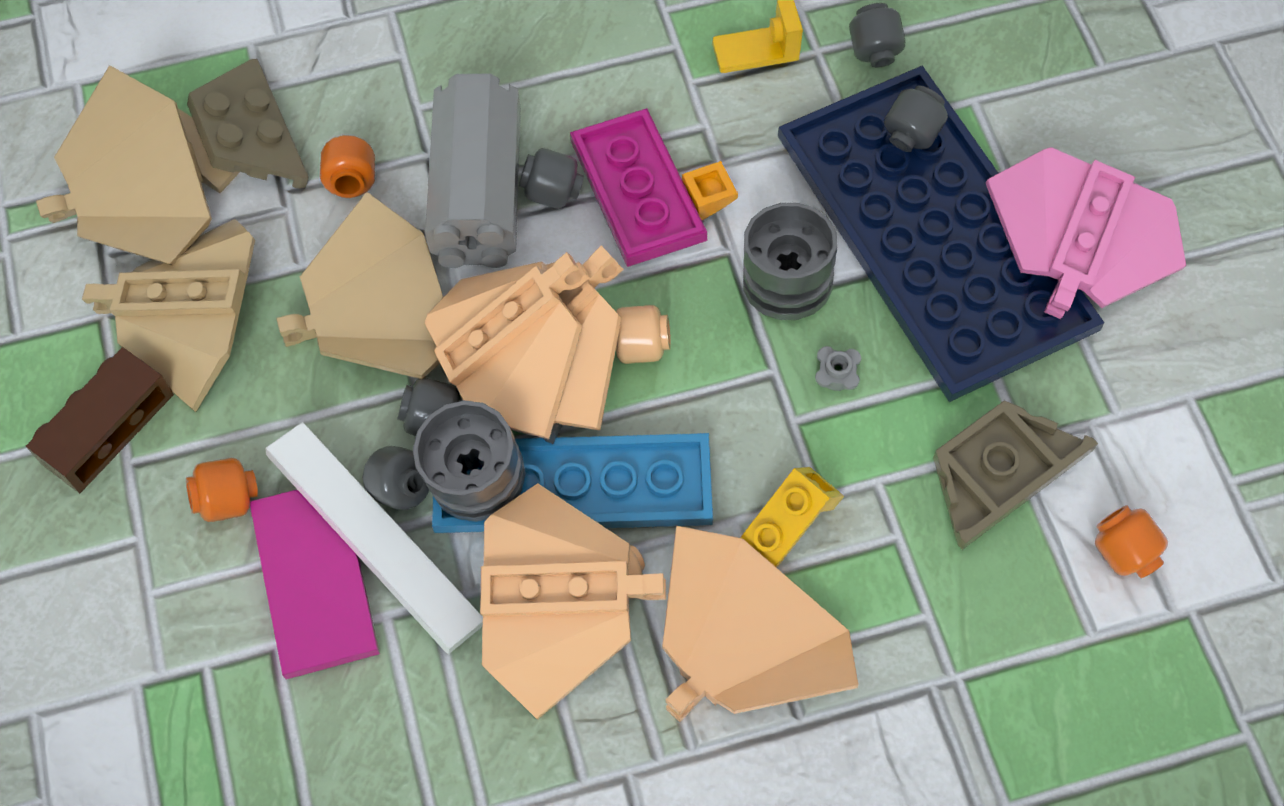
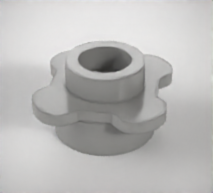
M829 346L822 347L818 351L817 359L820 361V370L815 375L818 385L834 391L852 390L858 386L860 378L856 374L857 365L861 362V355L855 349L835 351ZM840 365L842 370L837 371L834 369V366Z

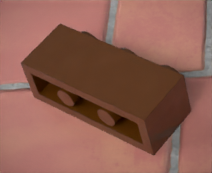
M122 347L113 357L106 359L100 365L97 373L82 389L70 395L65 406L48 423L43 424L36 430L33 439L25 447L41 465L80 494L174 394L160 373Z

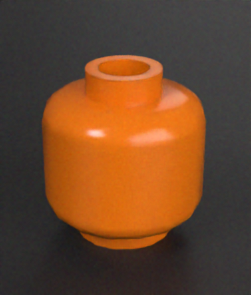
M349 135L338 136L328 141L321 151L320 179L324 187L332 194L343 198L361 196L369 191L375 181V154L371 145L364 139Z
M236 458L199 463L194 467L193 476L186 477V488L191 511L193 514L200 513V516L207 522L244 516L249 510L250 498L258 497L254 471H244L242 463Z
M1128 505L1123 506L1104 518L1096 526L1099 530L1095 539L1096 548L1116 574L1127 576L1136 572L1140 578H1144L1164 564L1160 555L1164 553L1168 546L1167 537L1145 509L1131 510Z

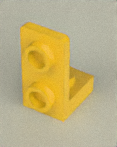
M777 0L775 18H770V27L713 37L712 45L719 71L721 73H728L798 61L803 28L794 0Z
M811 467L794 468L740 538H743L770 563L778 567L821 512L834 510L844 495Z

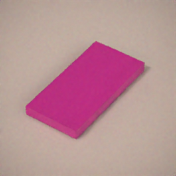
M647 108L570 132L573 148L627 267L707 241V230Z
M298 490L250 501L283 677L287 680L379 655V647L358 555Z

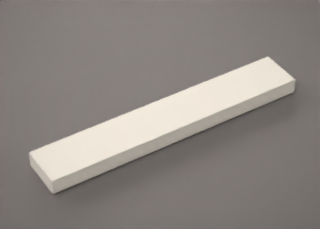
M303 422L266 447V456L448 655L483 626V616Z

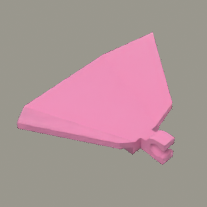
M1052 147L1044 149L987 179L985 183L1020 273L1049 276L1058 280L1044 312L1059 319L1064 316L1065 310L1068 311L1071 308L1077 289L1084 291L1095 303L1104 308L1186 267L1177 210L1172 199L1133 183L1135 177L1097 160L1089 164Z

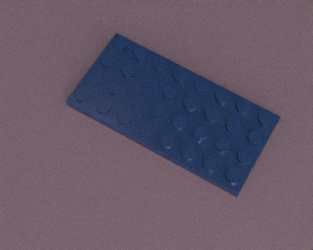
M923 65L779 126L778 138L949 402L1101 331L1105 322L1080 289L1076 291L1071 308L1068 311L1065 310L1064 316L1061 319L1044 312L1058 280L1049 276L1020 273L985 184L987 179L997 175L998 171ZM924 86L935 91L944 99V108L947 111L948 118L931 147L923 150L913 148L911 152H905L890 142L891 134L886 130L884 119L902 90Z

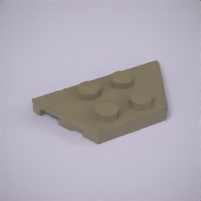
M250 59L189 93L187 105L213 168L229 172H243L250 177L267 180L268 174L292 179V187L306 188L309 178L258 59Z
M1004 400L938 448L933 459L958 546L962 550L1093 452L1098 444L1096 440L1087 435L1080 439L1057 429L1059 423L1042 416H1032L1024 408Z

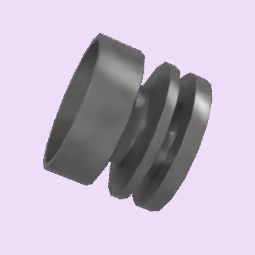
M778 203L762 209L751 218L744 232L743 291L749 303L763 315L778 320H799L815 314L827 303L833 290L834 266L837 253V232L829 218L816 208L801 203Z
M465 400L446 404L430 414L417 431L413 447L416 469L442 510L455 518L474 522L486 520L491 514L511 502L522 492L526 475L523 457L515 442L510 426L495 409L484 403ZM468 469L472 470L470 475L467 474Z

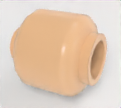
M655 305L621 307L616 310L622 318L616 346V355L620 362L624 364L656 362L662 358L664 350H670L668 315H661L658 307Z

